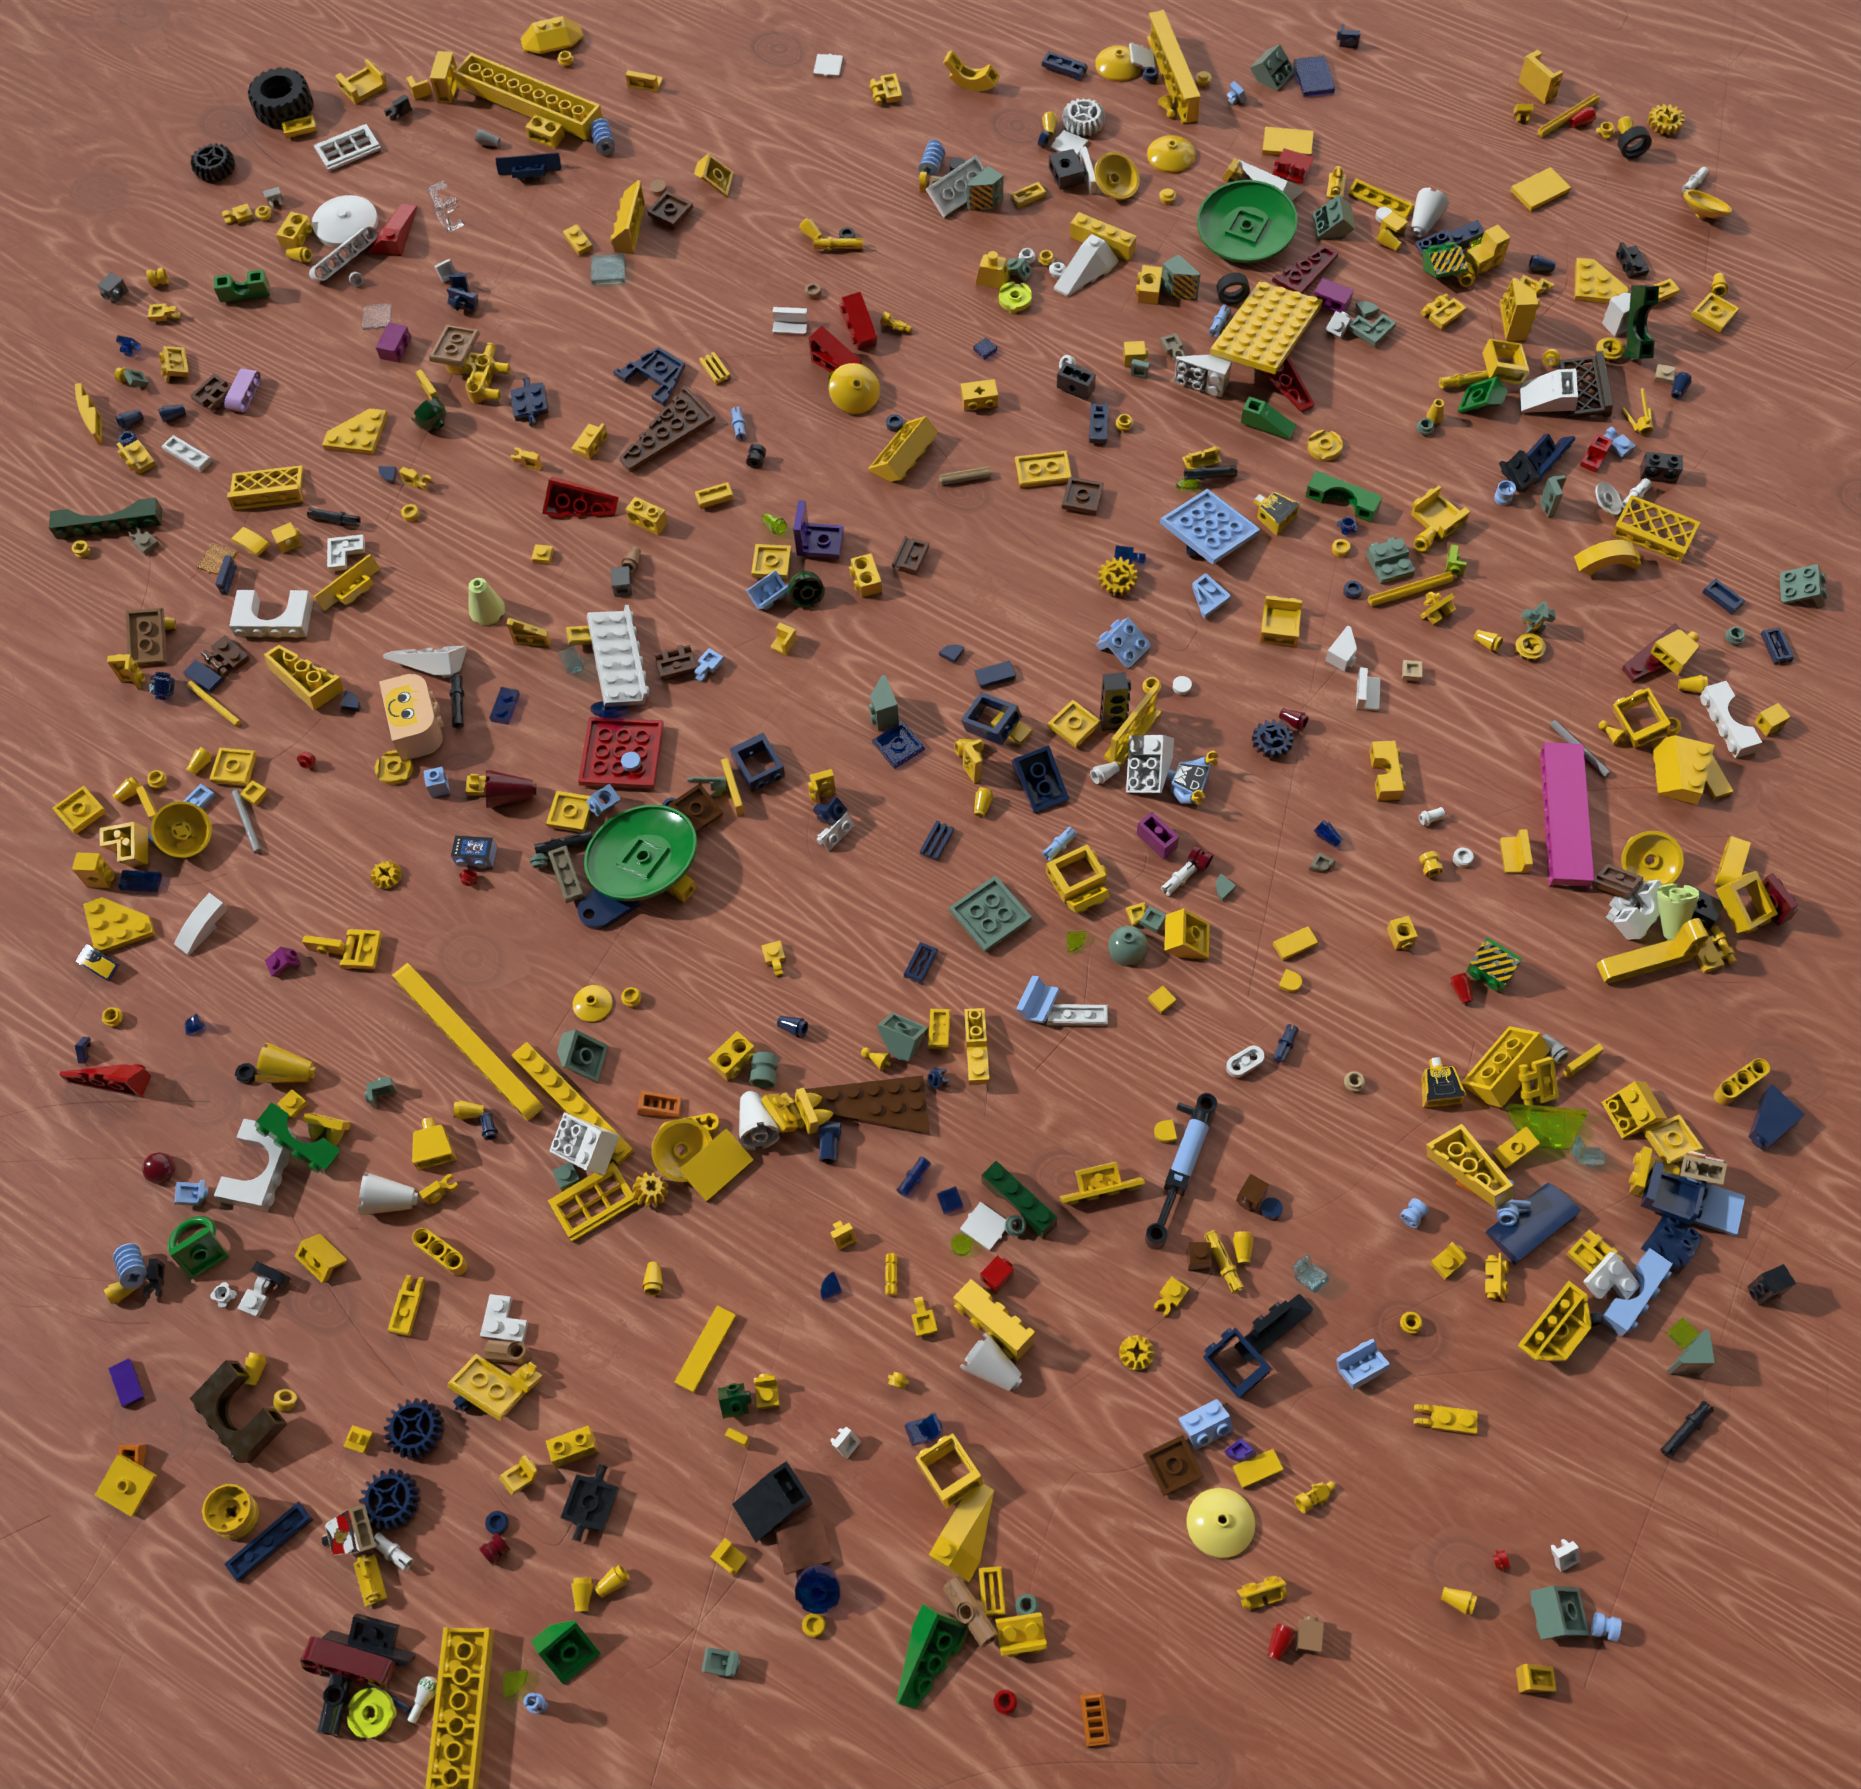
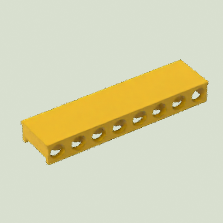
M1164 10L1149 13V18L1152 22L1151 36H1147V40L1167 89L1173 98L1172 101L1182 124L1198 122L1201 96Z
M443 1627L425 1789H478L494 1629Z

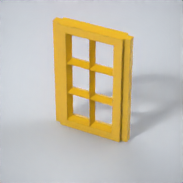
M614 1161L608 1165L605 1175L593 1173L548 1200L571 1242L637 1204L636 1198H633L632 1191ZM613 1175L618 1185L603 1193L598 1184ZM595 1187L599 1196L584 1204L579 1195ZM621 1188L626 1197L610 1205L605 1196ZM575 1198L580 1207L565 1216L560 1206ZM602 1199L607 1208L591 1217L586 1208ZM583 1211L588 1220L572 1228L567 1219Z

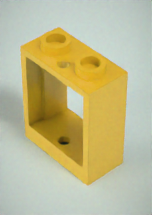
M437 51L430 75L437 103L453 104L457 90L453 75L457 64L453 52Z
M1489 339L1482 352L1489 378L1498 377L1502 382L1522 385L1529 373L1522 344ZM1497 357L1511 359L1512 364L1498 362Z
M1649 687L1644 690H1637L1627 698H1620L1613 704V713L1623 730H1626V735L1634 748L1671 732V723ZM1647 701L1659 722L1634 733L1622 713Z
M1088 844L1046 863V874L1064 903L1097 886L1106 884L1107 870L1104 865L1099 864L1096 852L1091 850ZM1086 857L1096 875L1069 887L1059 869Z
M1757 871L1741 875L1716 889L1736 933L1743 931L1746 934L1758 929L1757 925L1762 926L1770 923V918L1778 914ZM1744 886L1759 914V917L1752 921L1737 893V890Z
M953 1433L940 1438L937 1444L931 1448L923 1449L915 1457L918 1467L946 1509L984 1485L980 1473ZM955 1450L969 1471V1474L942 1490L927 1467Z

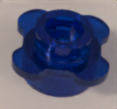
M1347 516L1337 522V526L1341 528L1343 535H1348V533L1358 530V526L1355 525L1356 521L1352 517Z

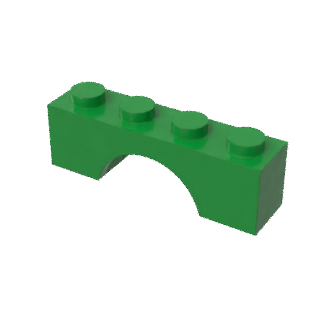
M1315 471L1307 486L1305 497L1319 503H1323L1331 498L1346 500L1354 508L1355 517L1370 523L1380 508L1382 496L1319 471Z
M271 1102L256 1120L254 1125L257 1128L256 1131L264 1137L269 1136L274 1140L273 1143L279 1148L288 1149L291 1152V1156L296 1160H303L308 1163V1167L315 1173L321 1172L324 1174L339 1155L340 1149L324 1138L313 1143H303L296 1140L290 1134L287 1127L289 1114Z

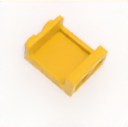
M1536 50L1525 56L1518 82L1545 104L1557 97L1563 71L1560 70L1557 73L1550 71L1540 62L1542 53Z
M368 59L364 60L366 68L348 78H345L341 73L335 75L339 88L355 105L387 88L386 76Z
M1438 485L1436 488L1430 489L1425 496L1417 498L1413 502L1411 515L1424 527L1435 528L1437 531L1435 536L1442 541L1467 523L1471 511L1466 507L1462 510L1457 509L1440 494L1442 487Z
M1266 596L1260 643L1297 647L1303 601L1295 598Z

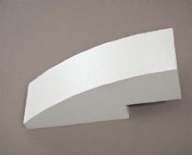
M208 893L185 922L174 945L189 956L217 928L215 923L228 910L224 903Z

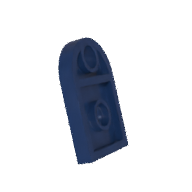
M595 889L579 902L578 916L583 925L590 929L599 930L610 926L642 904L640 900H614L602 895ZM589 912H593L595 914L594 917L591 919L584 918L585 915Z

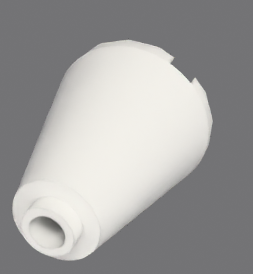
M1423 188L1417 194L1411 225V232L1414 236H1426L1447 210L1449 198L1439 190L1434 192L1430 191L1431 188Z
M748 1091L740 1098L739 1141L742 1147L749 1150H756L755 1147L762 1146V1149L768 1148L776 1143L780 1137V1130L761 1101L760 1094L754 1091Z
M364 1173L359 1194L362 1204H358V1214L368 1215L412 1209L413 1205H417L418 1193L415 1192L413 1187L371 1173Z
M985 1332L982 1336L986 1339L984 1341L978 1340L965 1358L966 1366L961 1364L960 1368L1004 1390L1010 1391L1011 1388L1016 1390L1022 1382L1020 1378L1022 1373L994 1339Z

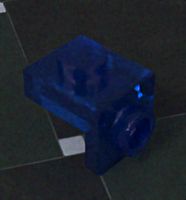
M931 1413L927 1418L907 1422L904 1425L911 1446L935 1441L943 1433L942 1423L936 1413Z

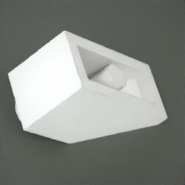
M1347 625L1329 648L1325 660L1342 671H1345L1348 666L1352 667L1357 659L1355 657L1357 647L1350 626Z

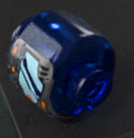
M155 672V675L150 677L149 692L155 695V699L167 700V697L174 695L175 679L171 677L170 673Z

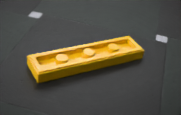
M718 1305L716 1306L674 1381L676 1385L695 1393L735 1321L736 1314Z

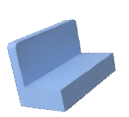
M1032 975L1016 1010L1024 1020L1045 1023L1060 990L1057 987L1046 986L1040 977Z

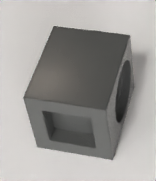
M113 273L108 274L97 284L101 291L100 295L105 300H110L114 303L129 291L124 280Z
M629 566L611 568V585L614 596L632 595V576Z

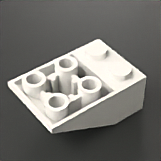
M1213 355L1177 356L1173 382L1222 398L1229 384L1232 361Z
M1576 369L1556 370L1525 381L1522 385L1520 384L1521 413L1576 410L1578 400Z
M1129 735L1126 793H1162L1173 759V737L1166 735Z
M564 1113L555 1138L552 1141L550 1152L584 1170L605 1175L619 1135Z

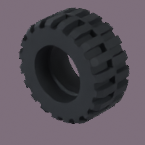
M277 67V69H268L267 72L263 71L260 73V76L254 78V82L252 81L248 88V98L255 116L261 123L269 127L280 128L283 127L282 122L308 117L313 107V98L306 79L302 74L285 67V69Z

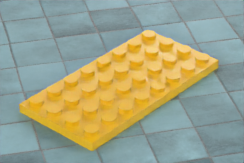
M1259 282L1210 349V355L1276 374L1321 308L1323 300L1317 299L1315 296L1301 294L1297 291L1293 292L1283 287H1276L1267 282Z

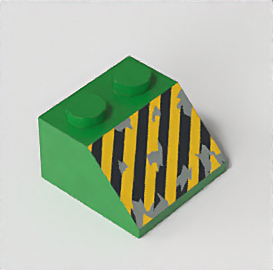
M1447 242L1443 246L1432 245L1429 246V249L1423 250V270L1435 278L1468 272L1462 248L1455 244V242Z
M1486 937L1466 972L1474 979L1486 983L1490 989L1502 993L1514 976L1522 958Z

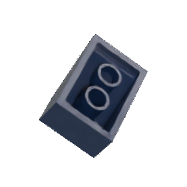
M1049 745L1011 760L1018 781L1033 813L1069 799Z

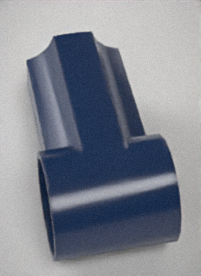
M825 1122L819 1125V1162L825 1164L837 1162L838 1141L841 1139V1122Z

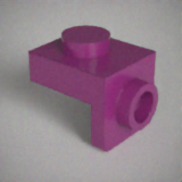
M279 947L265 960L273 977H278L289 966L299 967L301 965L297 952L294 949Z

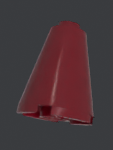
M486 770V808L533 799V795L537 793V785L533 784L531 779Z

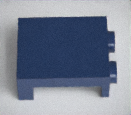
M1655 1161L1649 1170L1640 1206L1692 1225L1695 1219H1700L1704 1207L1701 1206V1202L1705 1200L1708 1188H1705L1706 1181L1701 1180L1699 1183L1668 1173L1663 1171L1664 1164Z

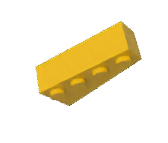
M970 1279L953 1297L955 1310L961 1315L966 1314L974 1328L977 1330L981 1328L984 1332H987L1002 1348L1010 1360L1013 1358L1017 1362L1034 1344L1035 1331L1030 1327L1026 1330L1022 1321L1017 1316L1010 1317L1005 1306L1000 1302L994 1304L992 1296Z

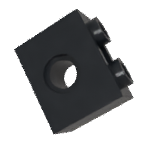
M1074 149L1049 155V169L1053 175L1054 182L1060 190L1084 183L1086 168L1082 166L1080 156L1076 155Z

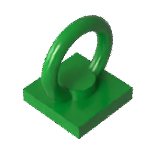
M195 1216L183 1221L173 1230L168 1239L170 1256L191 1280L229 1257L226 1249L215 1237V1223L205 1216ZM198 1224L206 1226L201 1231L176 1245L179 1236L189 1227Z

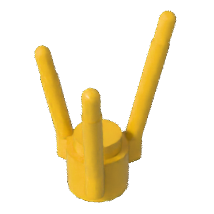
M1641 388L1644 416L1639 418L1636 424L1625 408H1622V411L1632 424L1635 432L1639 431L1640 435H1648L1654 430L1651 409L1647 408L1644 388Z

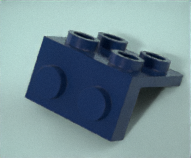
M1663 1215L1640 1249L1645 1252L1649 1248L1671 1262L1672 1266L1670 1269L1679 1274L1693 1257L1703 1237L1697 1230L1688 1227L1681 1221Z

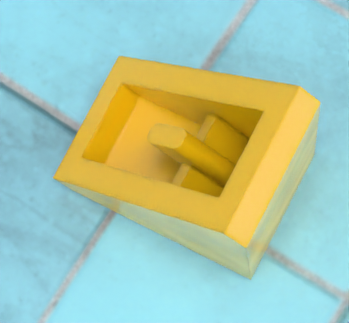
M1523 1664L1516 1668L1519 1693L1557 1692L1553 1667Z

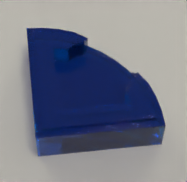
M198 1014L191 1016L184 1023L186 1035L206 1027Z
M835 1272L827 1275L822 1282L820 1290L822 1301L842 1293Z

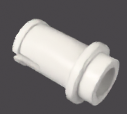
M1442 807L1428 812L1422 811L1419 814V821L1422 825L1429 826L1432 822L1445 819V811Z

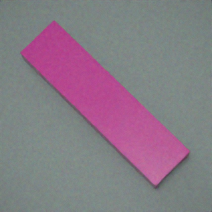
M1544 742L1540 752L1549 887L1554 885L1585 886V888L1589 889L1592 882H1594L1584 747L1583 744Z

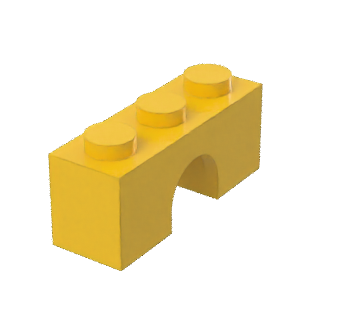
M1395 740L1372 742L1369 751L1372 768H1383L1388 772L1387 774L1377 776L1375 782L1377 801L1401 800L1403 792L1406 791V783L1402 781L1401 777L1403 775V766L1399 764L1400 749L1396 748Z

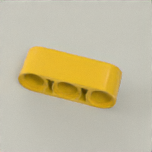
M1733 836L1729 837L1717 872L1715 885L1723 886L1742 875L1751 842Z
M1761 1058L1751 1061L1721 1083L1714 1092V1099L1721 1105L1732 1103L1760 1083L1769 1073L1770 1065ZM1723 1090L1727 1091L1730 1096L1726 1095Z
M419 1228L414 1231L412 1241L421 1252L452 1275L460 1276L466 1272L468 1267L467 1261L457 1250L426 1228ZM428 1237L425 1243L420 1244L422 1238ZM444 1248L441 1255H436L439 1249ZM460 1260L458 1266L452 1267L454 1261Z

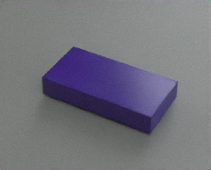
M130 1358L108 1368L123 1408L145 1398Z

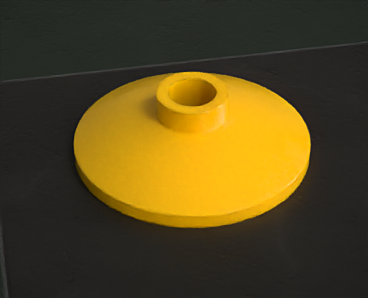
M590 985L582 988L573 999L574 1013L585 1022L592 1023L604 1019L610 1013L613 1006L611 994L606 988L599 985ZM590 999H595L592 1003L588 1002Z

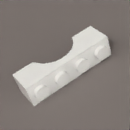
M1727 681L1706 686L1700 696L1701 703L1707 708L1709 716L1715 722L1720 736L1727 743L1728 750L1732 752L1735 758L1756 753L1762 741L1754 727L1737 723L1729 714L1728 707L1735 695Z

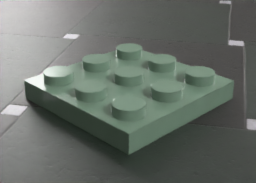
M996 875L949 907V912L984 953L1032 920V916Z

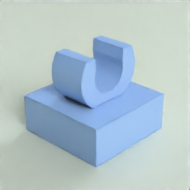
M1233 81L1229 85L1231 91L1227 94V97L1230 98L1228 101L1232 105L1237 100L1244 103L1247 100L1245 91Z

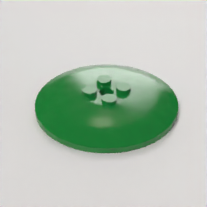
M1239 180L1218 187L1204 199L1198 211L1197 229L1202 242L1217 256L1238 263H1254L1270 259L1282 252L1290 244L1296 233L1298 219L1292 200L1279 188L1262 181ZM1244 225H1250L1251 227H1250V228H1244L1243 226H1244Z
M642 805L625 810L605 822L590 840L584 856V868L588 880L599 893L619 901L644 900L663 893L683 878L691 867L698 846L696 831L690 820L683 813L668 806ZM647 856L646 859L640 860L641 857Z

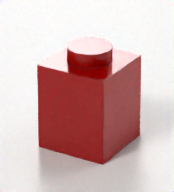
M997 1255L980 1273V1280L993 1292L997 1293L1013 1276V1265L1008 1259H1002Z

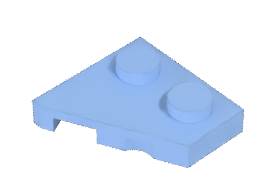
M1206 573L1192 583V589L1204 619L1231 599V595Z

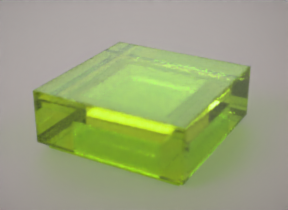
M1683 1317L1666 1332L1681 1349L1699 1335Z

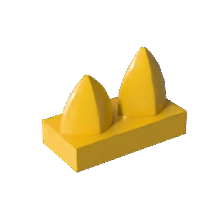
M804 1088L796 1089L795 1103L808 1134L817 1132V1126L824 1124L832 1117L833 1112L825 1109L813 1110L821 1102L822 1096L815 1093H806Z
M306 1113L303 1122L308 1123V1133L312 1140L318 1138L324 1131V1128L327 1127V1141L334 1146L341 1140L344 1130H350L351 1126L350 1121L315 1113Z

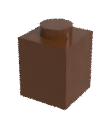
M1250 1173L1236 1201L1239 1202L1242 1208L1246 1210L1251 1209L1255 1212L1267 1192L1269 1184Z
M1189 1242L1187 1248L1188 1271L1210 1270L1212 1264L1211 1242Z

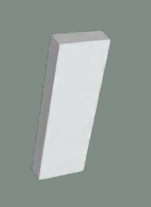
M1080 147V160L1082 166L1086 168L1085 179L1090 194H1096L1097 183L1087 147Z
M174 435L161 446L165 452L199 472H202L213 461L210 456Z
M1053 1004L1047 1017V1025L1108 1026V1005Z

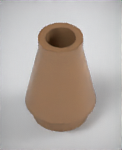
M631 547L630 551L621 561L622 567L629 566L630 573H634L639 566L641 550L638 547Z

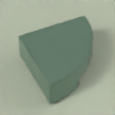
M1361 301L1355 305L1363 318L1379 313V307L1371 302Z
M1220 874L1216 882V891L1220 900L1223 901L1236 888V885Z

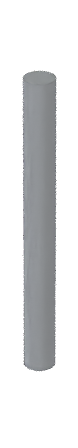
M1556 720L1550 724L1568 743L1581 744ZM1584 747V758L1604 777L1608 776L1610 771Z
M237 789L233 790L232 795L253 852L258 854L261 852V848L240 791Z

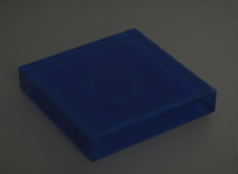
M904 721L872 740L874 746L894 769L925 750V746Z

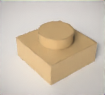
M1657 364L1654 382L1671 385L1675 367Z
M1403 660L1402 680L1421 681L1422 661Z

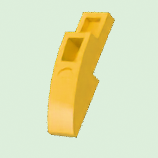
M985 1008L964 1009L969 1085L990 1084Z

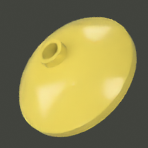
M1213 1488L1202 1492L1190 1505L1187 1513V1530L1194 1545L1206 1555L1221 1559L1231 1558L1243 1552L1250 1544L1255 1532V1518L1250 1505L1241 1495L1229 1489ZM1220 1516L1226 1518L1225 1524H1221L1218 1521Z

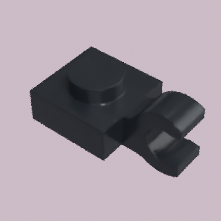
M404 94L392 102L393 106L385 109L384 113L386 117L389 116L390 121H394L397 116L400 118L412 110L409 98Z
M158 1258L149 1259V1264L146 1267V1278L150 1283L144 1288L143 1295L150 1299L151 1291L156 1290L155 1295L160 1298L162 1296L161 1285H164L165 1264Z

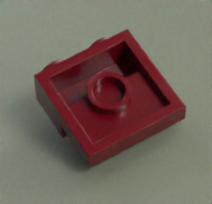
M1772 873L1766 876L1762 883L1778 913L1772 919L1779 926L1793 918L1798 911L1796 908L1798 904L1794 896L1785 889L1782 881Z

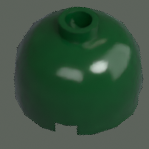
M432 396L433 400L430 402L425 400L414 411L415 418H411L422 430H439L445 424L444 420L446 419L447 412L443 403L436 396Z
M801 571L790 579L788 594L791 601L797 607L811 608L814 606V603L822 601L825 595V587L818 575L809 571Z

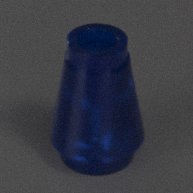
M1325 820L1314 830L1317 837L1335 848L1343 841L1330 822L1327 823Z

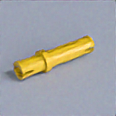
M813 238V249H828V251H832V249H863V238Z
M1487 370L1466 374L1456 373L1453 376L1440 377L1439 386L1441 389L1454 386L1458 388L1461 385L1478 383L1490 378Z
M1217 1231L1207 1232L1204 1238L1207 1242H1211V1251L1219 1265L1221 1276L1227 1281L1232 1294L1240 1292L1244 1289V1285L1240 1281L1236 1272L1237 1268L1232 1264Z

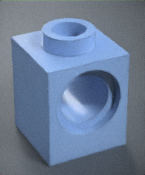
M443 767L424 771L426 788L431 798L450 794L448 778Z
M608 784L592 794L586 802L589 809L598 817L614 807L621 799L612 786Z

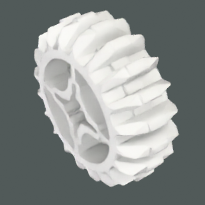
M1084 97L1082 100L1078 98L1076 101L1071 100V103H1068L1063 110V125L1067 131H1071L1072 134L1076 133L1077 136L1083 135L1085 137V135L1091 136L1092 133L1096 134L1097 131H1101L1105 123L1104 107L1101 106V103H1096V100L1091 101L1090 98L1088 100H1085Z

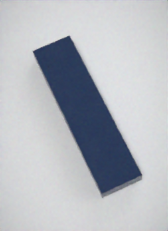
M298 1501L224 1565L237 1582L242 1581L313 1521V1518Z

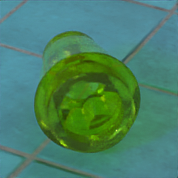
M767 512L761 517V521L773 534L781 535L785 532L787 523L783 518Z

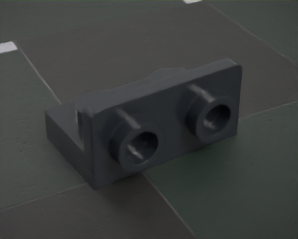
M1621 242L1618 250H1616V258L1620 261L1623 272L1626 273L1628 279L1648 275L1649 268L1638 247H1626L1625 243Z
M1519 450L1508 462H1499L1502 474L1507 477L1508 481L1515 484L1517 491H1527L1540 478L1525 451Z

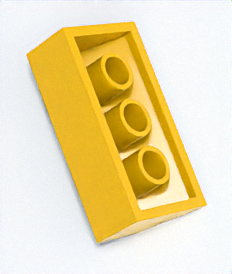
M637 180L626 189L623 198H620V210H617L616 215L617 222H614V233L610 237V243L614 247V252L634 253L646 206L641 180Z
M926 416L906 422L868 470L889 482L901 481L906 476L907 470L916 464V459L925 453V448L934 442V437L937 435L938 430Z
M1509 1026L1462 1080L1461 1084L1486 1104L1502 1108L1521 1085V1081L1518 1078V1073H1520L1519 1065L1526 1064L1528 1071H1531V1062L1543 1059L1550 1049L1540 1032Z

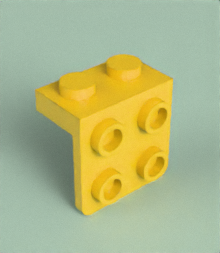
M1644 1146L1639 1153H1635L1633 1159L1635 1167L1629 1178V1184H1631L1630 1194L1643 1197L1649 1170L1655 1161L1664 1164L1661 1160L1651 1158L1652 1148ZM1664 1164L1663 1171L1679 1176L1680 1168L1675 1164L1669 1166Z

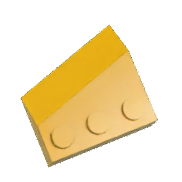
M1512 278L1507 287V293L1503 294L1504 299L1499 301L1505 340L1526 341L1528 334L1532 331V322L1536 319V309H1539L1540 299L1537 298L1535 290L1518 279Z
M1676 735L1652 740L1651 746L1654 753L1653 761L1656 769L1655 777L1658 795L1697 805L1703 793L1715 745Z

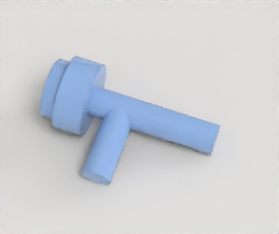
M1509 1180L1513 1184L1514 1191V1182L1512 1180ZM1509 1200L1497 1208V1219L1503 1225H1514L1519 1219V1209L1530 1210L1531 1201Z

